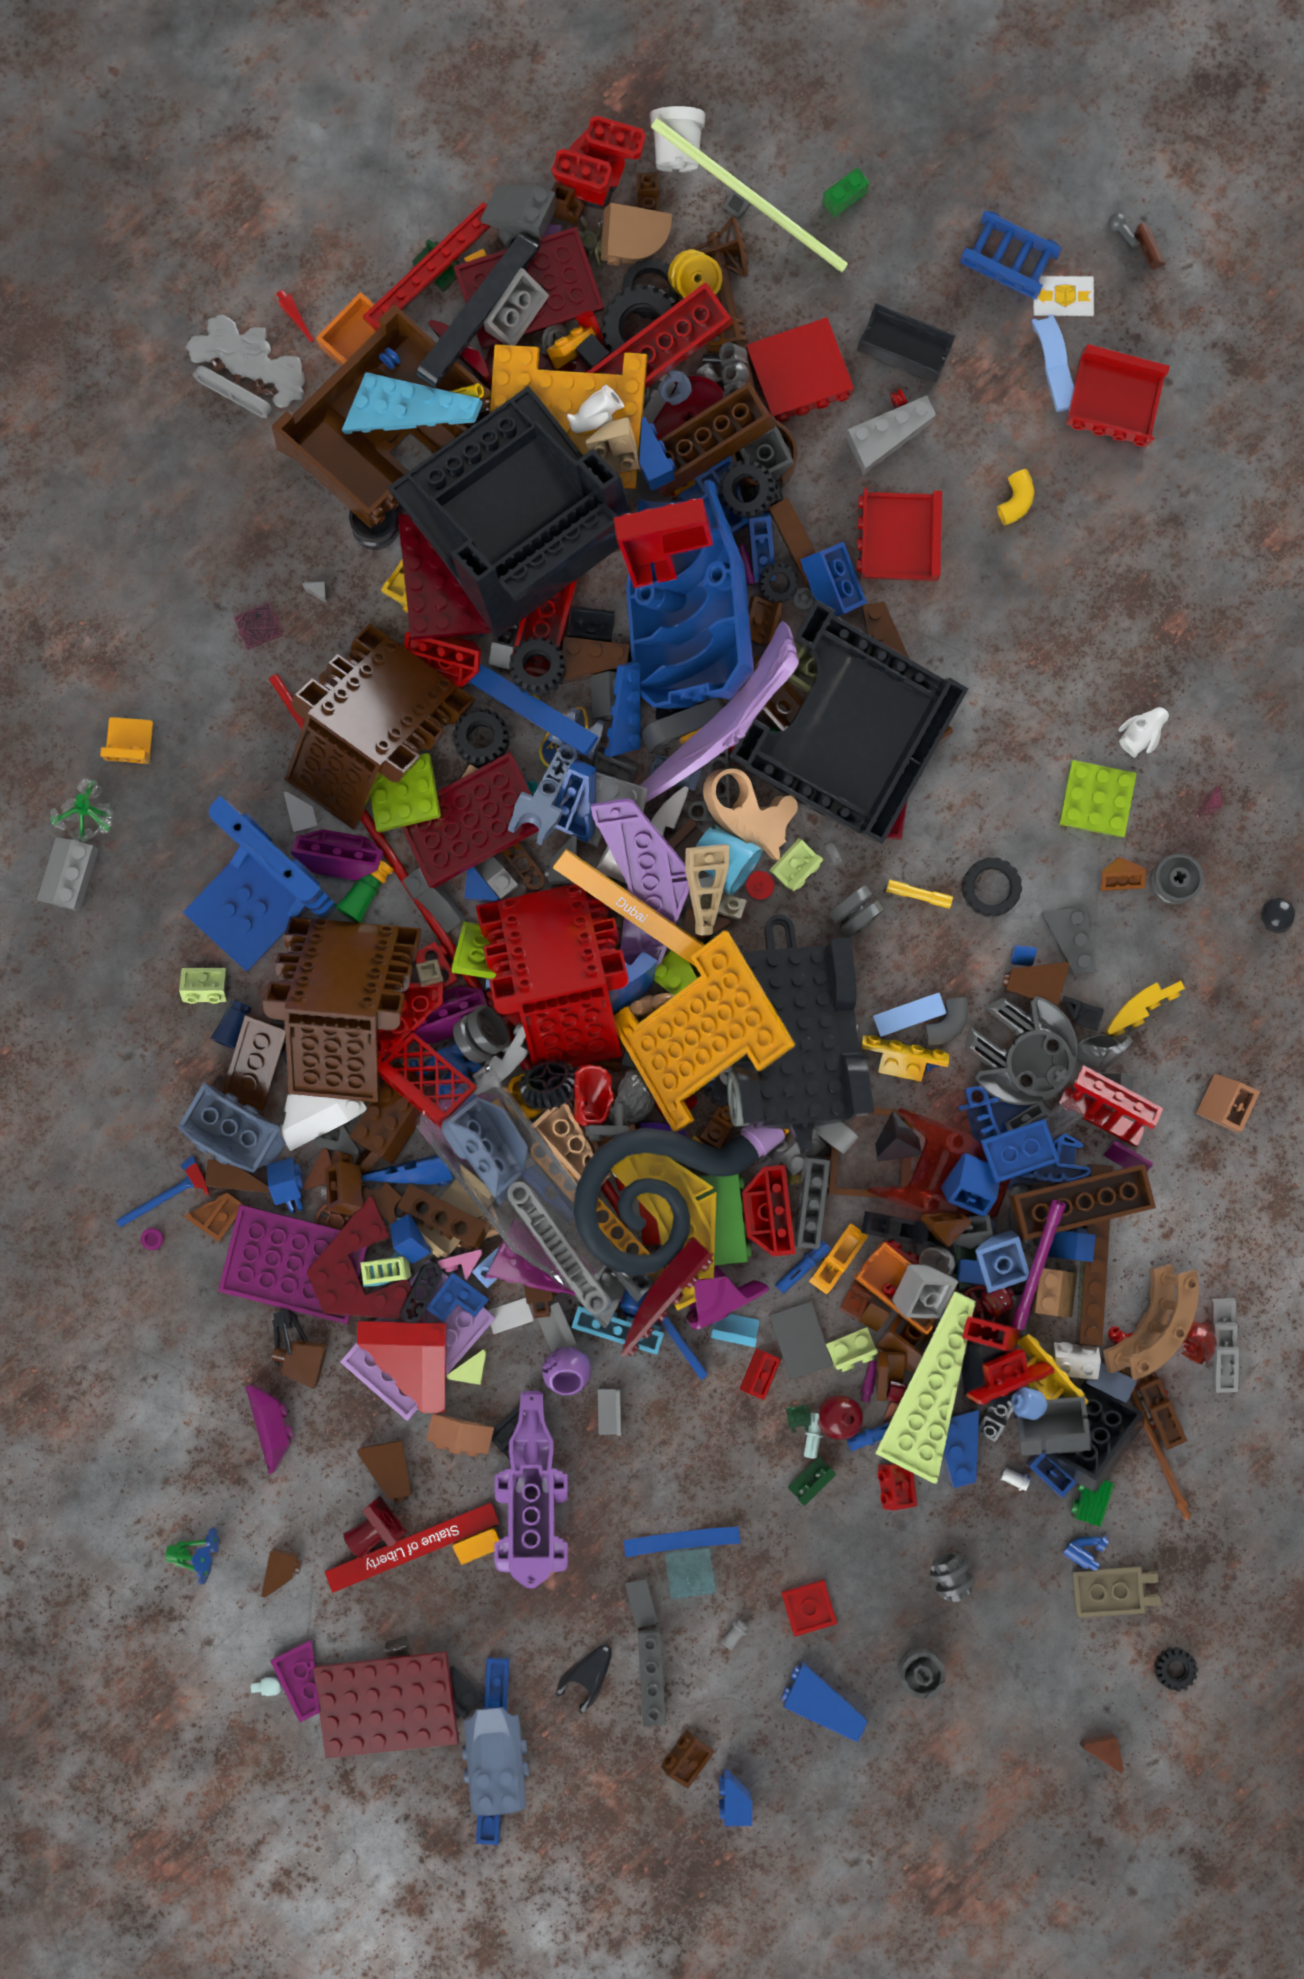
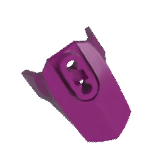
M714 1265V1278L698 1279L694 1283L696 1302L689 1305L690 1311L685 1317L694 1330L704 1328L726 1318L730 1312L770 1290L769 1286L763 1282L752 1280L737 1287L718 1265Z

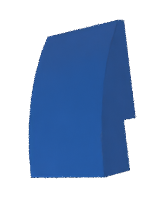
M642 952L631 966L625 962L629 978L628 984L621 989L608 991L613 1013L638 1000L653 986L658 960Z

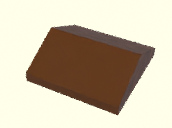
M785 681L761 711L780 732L786 729L793 721L803 700Z

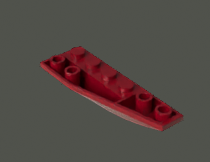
M694 1236L663 1270L649 1290L629 1329L621 1352L623 1358L627 1354L632 1356L640 1347L637 1344L642 1337L647 1339L655 1330L652 1325L657 1320L663 1321L669 1314L667 1308L671 1303L676 1305L684 1296L682 1293L684 1288L687 1286L690 1289L699 1279L697 1273L701 1269L705 1272L714 1262L711 1258L714 1254Z

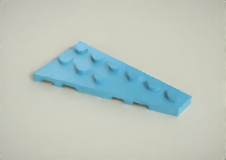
M366 372L342 431L344 434H352L353 431L366 433L374 429H384V431L417 428L418 425L431 427L439 423H449V425L474 423L483 402L480 398Z

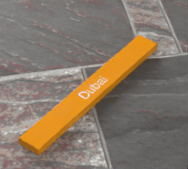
M568 849L563 851L553 864V869L696 967L691 956L704 947L705 944Z

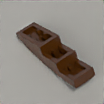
M786 498L771 506L768 511L778 527V532L788 548L792 561L807 588L810 589V584L803 571L800 559L816 552L789 499Z
M1156 1371L1136 1379L1137 1389L1166 1450L1187 1442L1172 1402L1168 1399Z

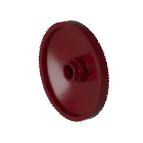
M688 376L692 392L687 400L676 405L666 401L653 422L658 434L655 436L657 441L724 398L723 389L708 378ZM674 382V384H675L676 386L674 387V389H673V391L671 392L670 396H671V395L674 393V391L676 390V387H677L678 382Z

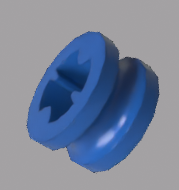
M388 347L385 349L384 354L381 353L379 355L382 362L392 370L395 368V364L401 362L398 355Z

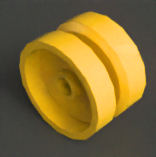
M698 250L682 251L673 259L668 271L669 284L674 292L683 298L687 297L705 282L715 295L721 288L723 278L717 261Z

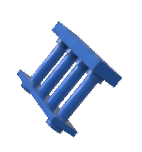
M985 210L980 221L985 226L974 248H965L960 263L1037 300L1043 287L1039 279L1050 257L1057 259L1062 247L1053 240L1041 238L1002 219L995 212ZM995 229L1003 233L1004 236L993 258L989 259L983 256L981 251L991 231ZM1014 238L1024 244L1013 266L1008 268L1001 265L1000 261L1011 239ZM1032 247L1043 254L1032 276L1026 277L1020 273V269Z

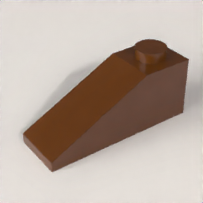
M208 1159L205 1186L270 1193L268 1184L247 1170L229 1163L227 1165L222 1164L216 1159Z

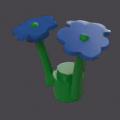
M216 1528L209 1529L205 1539L188 1542L178 1541L177 1545H169L165 1553L166 1561L168 1563H175L176 1567H183L197 1572L198 1584H205L212 1566V1558L209 1555L210 1551L211 1553H217L219 1550V1537L217 1536ZM206 1544L207 1547L197 1548L193 1556L189 1555V1550L186 1549L189 1546ZM187 1560H189V1561H191L192 1565H191V1564H188V1563H185V1562H187Z

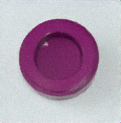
M148 1228L142 1233L140 1241L145 1249L157 1250L164 1243V1235L157 1228Z

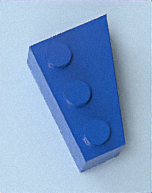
M576 759L568 768L555 803L556 807L563 809L562 817L556 829L572 836H577V838L588 842L595 833V821L591 811V804H594L596 799L595 767Z
M976 1408L951 1415L943 1458L953 1488L976 1482L979 1410Z

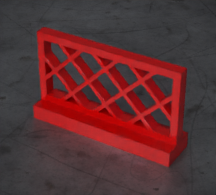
M414 1032L383 1062H378L379 1076L439 1129H442V1122L452 1115L477 1090L476 1085ZM415 1041L420 1045V1052L408 1053V1046ZM433 1056L435 1058L436 1066L423 1067V1057ZM420 1057V1067L408 1068V1058ZM404 1058V1068L394 1069L390 1065L395 1059ZM439 1070H449L451 1072V1080H439ZM423 1071H436V1081H423ZM420 1072V1082H409L408 1073ZM464 1083L469 1087L464 1093L455 1094V1084ZM451 1084L452 1094L439 1095V1085ZM436 1085V1095L426 1096L423 1094V1086ZM452 1099V1106L444 1112L439 1107V1100Z

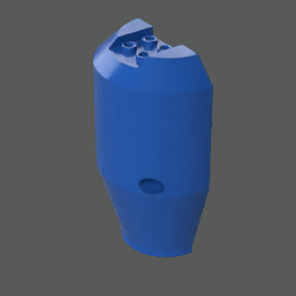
M710 480L704 481L707 493L692 499H703L710 523L713 545L673 554L677 579L658 583L653 562L650 565L654 584L634 588L628 572L626 593L632 661L640 663V696L655 708L683 709L694 707L697 702H703L710 698L731 699L754 673L745 565L718 499L716 485ZM638 500L637 512L664 507L668 504L682 503L688 500L674 502Z

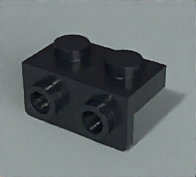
M572 606L568 637L612 642L615 612Z

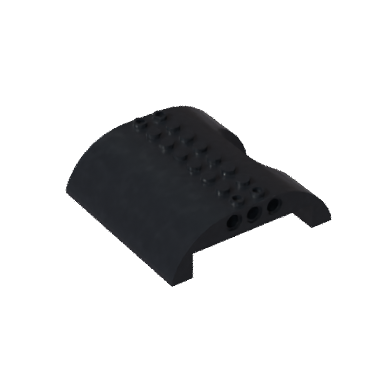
M816 599L794 638L795 642L813 658L816 666V676L813 685L793 721L786 729L780 732H772L769 727L754 719L746 731L745 737L739 739V743L734 746L729 757L752 775L782 793L792 796L796 801L855 833L883 844L969 688L952 678H941L835 616L834 609Z

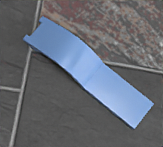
M1053 314L1048 315L1046 319L1038 321L1037 319H1032L1033 330L1039 336L1045 358V373L1056 412L1068 410L1074 386L1067 364L1066 348L1061 330Z

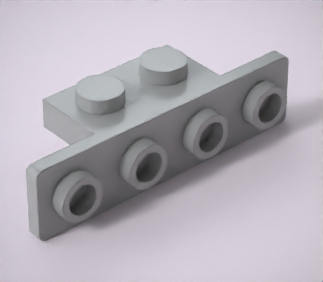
M813 1131V1149L807 1154H801L793 1134L790 1132L782 1142L767 1155L760 1158L755 1168L760 1171L762 1167L776 1166L782 1163L795 1176L803 1168L804 1155L816 1156L826 1145Z

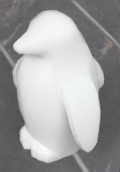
M604 385L601 390L593 393L580 406L579 412L576 415L567 414L571 430L576 433H582L598 429L605 423L612 421L611 415L613 412L622 409L624 404L615 391L609 386Z
M1157 707L1142 715L1128 719L1119 728V732L1126 730L1119 740L1121 747L1134 758L1145 748H1147L1146 753L1152 752L1159 744L1161 729L1167 722L1169 713L1164 708Z

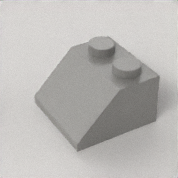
M909 1264L892 1302L905 1318H941L958 1281L927 1265Z

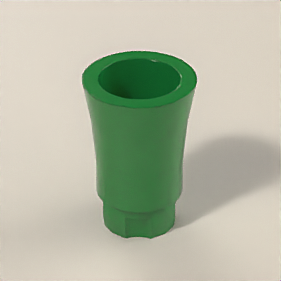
M370 874L360 878L346 896L335 906L336 910L350 920L361 923L367 909L377 894L376 891L382 883Z

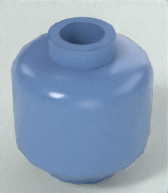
M1026 1387L1020 1388L1011 1400L1013 1410L1019 1417L1035 1420L1042 1416L1047 1409V1401L1043 1393L1038 1390Z

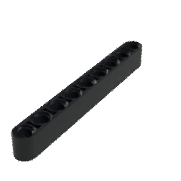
M523 232L518 235L422 361L416 375L434 387L441 382L484 325V321L520 268L525 270L534 259L541 244Z

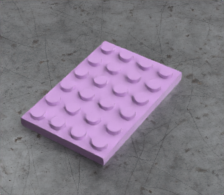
M433 1267L431 1269H426L428 1277L424 1281L421 1279L420 1282L426 1283L429 1286H431V1283L427 1282L430 1277H435L436 1275L433 1272ZM418 1271V1272L415 1274V1276L409 1281L411 1287H412V1285H413V1283H414V1281H415V1279H416V1277H417L419 1271ZM443 1271L427 1306L449 1278ZM419 1286L415 1290L416 1297L421 1300L426 1297V1289ZM457 1304L445 1322L426 1310V1308L423 1312L425 1319L418 1322L448 1323L447 1376L496 1317L484 1307L474 1317ZM378 1317L376 1320L382 1322H404L402 1319ZM356 1343L340 1363L408 1421L418 1410L417 1403L409 1395L406 1396L395 1385L396 1381L387 1372L384 1373L373 1361L374 1358L366 1349L362 1350Z

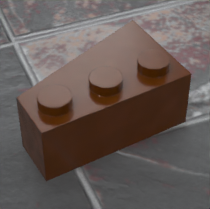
M564 637L562 653L566 672L563 676L562 684L559 683V685L578 680H587L592 675L607 671L617 673L618 665L628 663L630 646L628 644Z

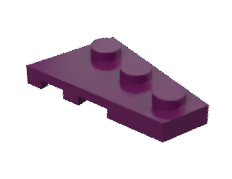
M311 1639L270 1660L299 1723L320 1713L313 1671L315 1658Z

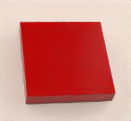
M824 1579L781 1592L794 1637L837 1624Z

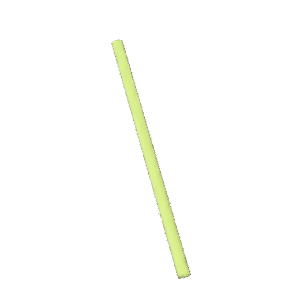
M655 119L651 128L832 266L843 272L848 265L846 261L661 120Z

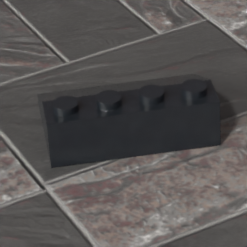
M1085 1380L1079 1389L1088 1400L1086 1411L1090 1432V1450L1047 1454L1046 1450H1042V1453L1077 1483L1096 1493L1142 1429L1144 1413L1126 1402L1087 1384Z

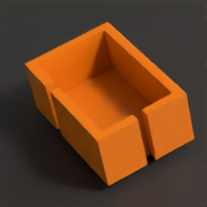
M361 292L316 337L318 346L340 367L376 332L363 320V315L375 304Z

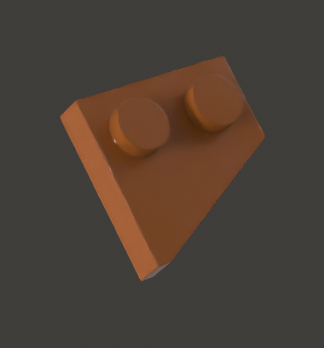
M227 1192L217 1197V1199L202 1205V1207L189 1212L184 1217L220 1242L235 1222L239 1205L245 1204Z

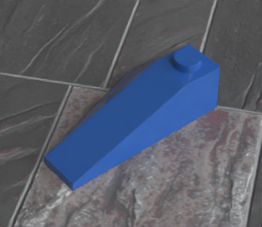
M449 1151L370 1171L361 1175L362 1181L426 1185L438 1183V1187L451 1184V1180L455 1178V1173Z

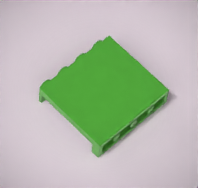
M738 1174L727 1177L700 1176L699 1178L714 1188L696 1197L697 1201L717 1192L714 1265L748 1262L747 1257L752 1256L750 1243L746 1244L745 1242L746 1226L745 1221L743 1222L742 1213H744L740 1195V1190H744L743 1177H738Z

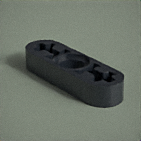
M431 1262L421 1267L400 1309V1318L405 1323H416L420 1320L442 1276V1270L438 1264ZM433 1267V1272L436 1275L435 1277H430L427 1282L431 1283V1286H429L426 1283L420 1282L421 1279L424 1281L428 1277L426 1269H431ZM419 1286L424 1287L427 1293L426 1297L422 1300L418 1299L415 1295V1290ZM412 1299L416 1303H421V1307L417 1305L413 1310L416 1316L410 1317L408 1319V1313H406V1310L412 1309L414 1303H411L410 1300Z

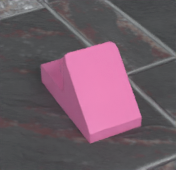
M480 1249L437 1262L441 1269L445 1268L446 1272L458 1270V1265L461 1264L465 1280L468 1281L472 1271L483 1255V1251Z

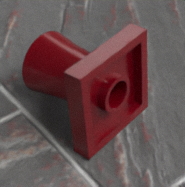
M379 1496L362 1510L368 1519L344 1532L343 1537L352 1553L359 1558H363L381 1539L390 1547L407 1531L382 1497Z

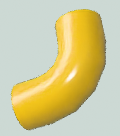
M1027 469L1019 470L1008 477L1013 495L1009 501L997 506L999 518L1005 526L1024 516L1033 504L1035 490Z

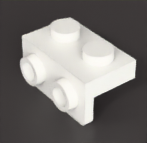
M1054 1342V1362L1069 1377L1098 1379L1101 1363L1099 1346Z

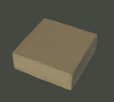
M437 959L416 965L422 987L443 981Z

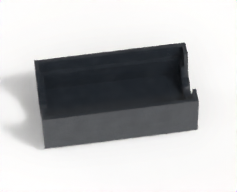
M875 303L867 327L860 338L857 351L937 383L956 335Z

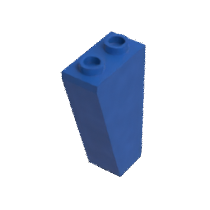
M801 1662L799 1667L795 1666L790 1677L793 1679L790 1688L786 1686L781 1696V1700H784L783 1707L855 1742H859L868 1722L866 1717L806 1663Z

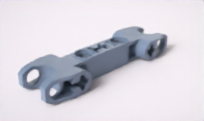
M572 707L565 716L575 722L578 709ZM601 719L592 728L587 729L599 738L588 755L585 756L589 759L594 757L599 747V741L605 726V721ZM552 736L551 742L560 745L534 796L525 792L520 794L515 803L513 816L508 831L514 833L524 823L535 824L539 829L536 843L540 845L555 831L562 817L563 809L554 805L568 768L576 759L579 760L580 756L583 755L555 736Z

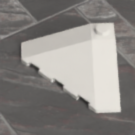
M288 1094L284 1108L286 1115L284 1123L280 1124L281 1128L279 1131L287 1147L292 1151L354 1119L366 1111L367 1105L365 1101Z

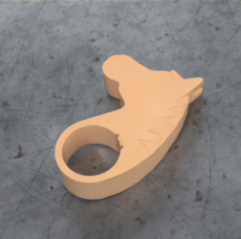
M718 769L713 771L705 780L703 795L707 808L715 821L725 831L748 844L752 842L761 847L771 859L780 860L779 847L786 842V826L798 810L795 798L779 795L772 800L770 806L759 808L751 781L744 772L738 769ZM726 774L732 775L737 780L740 789L739 797L731 809L721 805L716 796L717 783Z

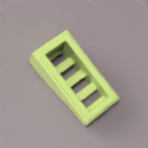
M404 1256L361 1262L364 1285L411 1278L409 1260ZM388 1263H391L393 1276H390ZM380 1264H382L384 1277H381L380 1275ZM370 1266L374 1268V1279L371 1278Z

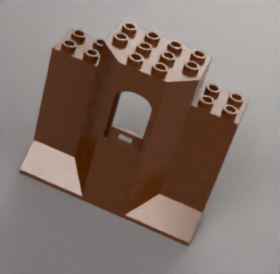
M395 305L379 319L380 328L293 415L286 411L272 425L277 450L295 459L370 529L375 524L377 526L381 524L386 517L385 514L390 509L394 510L399 505L389 493L387 487L409 471L390 453L409 434L414 436L434 454L472 427L480 418L483 419L490 413L491 392L457 361L436 387L416 375L420 364L435 346L436 342ZM387 347L392 349L401 360L399 364H395L393 370L388 368L379 357L381 353H385ZM366 372L449 392L477 383L482 385L484 389V395L480 398L483 404L474 423L449 425V423H439L431 427L418 425L417 428L384 431V429H374L366 433L353 431L352 434H344L342 431Z

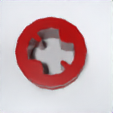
M897 389L896 393L891 392L889 394L895 409L908 404L901 389Z

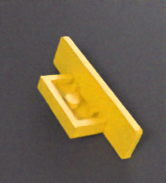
M863 1035L862 1049L882 1053L878 1073L921 1082L926 1063L944 1067L949 1065V1054L939 1049L930 1050L920 1045L911 1046L902 1044L898 1040L888 1041L875 1035Z
M1030 1334L1019 1338L1018 1344L1030 1357L1027 1361L1028 1367L1043 1361L1054 1367L1055 1371L1045 1379L1029 1383L1028 1385L1031 1389L1042 1392L1046 1400L1057 1399L1061 1394L1065 1398L1084 1397V1393L1056 1365L1052 1356L1042 1349L1036 1338Z

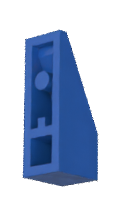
M764 511L763 515L755 516V518L747 517L755 583L759 581V576L763 569L775 563L771 516L768 511ZM776 574L771 577L770 581L776 580Z

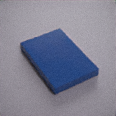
M1045 1119L981 1140L995 1183L1060 1162Z

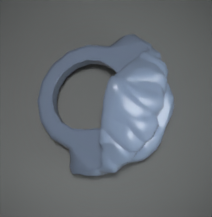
M678 370L669 371L670 376L662 382L659 392L663 400L676 405L687 400L692 389L686 374ZM672 382H678L674 393L667 397L666 388Z

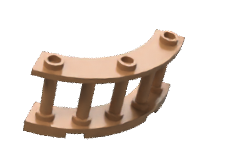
M1172 1264L1149 1269V1298L1151 1301L1148 1311L1144 1312L1136 1326L1137 1330L1129 1338L1126 1337L1115 1346L1103 1350L1107 1372L1114 1373L1130 1367L1132 1379L1136 1380L1156 1371L1176 1353L1185 1340L1195 1317L1199 1294L1197 1269L1175 1275ZM1176 1285V1300L1173 1301L1174 1288ZM1173 1310L1172 1315H1171V1318H1170L1168 1324L1165 1325L1166 1322H1167V1320H1168L1170 1311Z

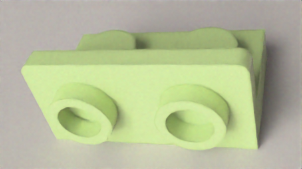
M182 968L179 987L182 1001L191 1004L197 1002H210L214 1004L226 1002V968Z
M867 1327L826 1343L836 1370L841 1369L842 1372L854 1368L853 1363L860 1360L866 1363L875 1359L874 1355L878 1353Z

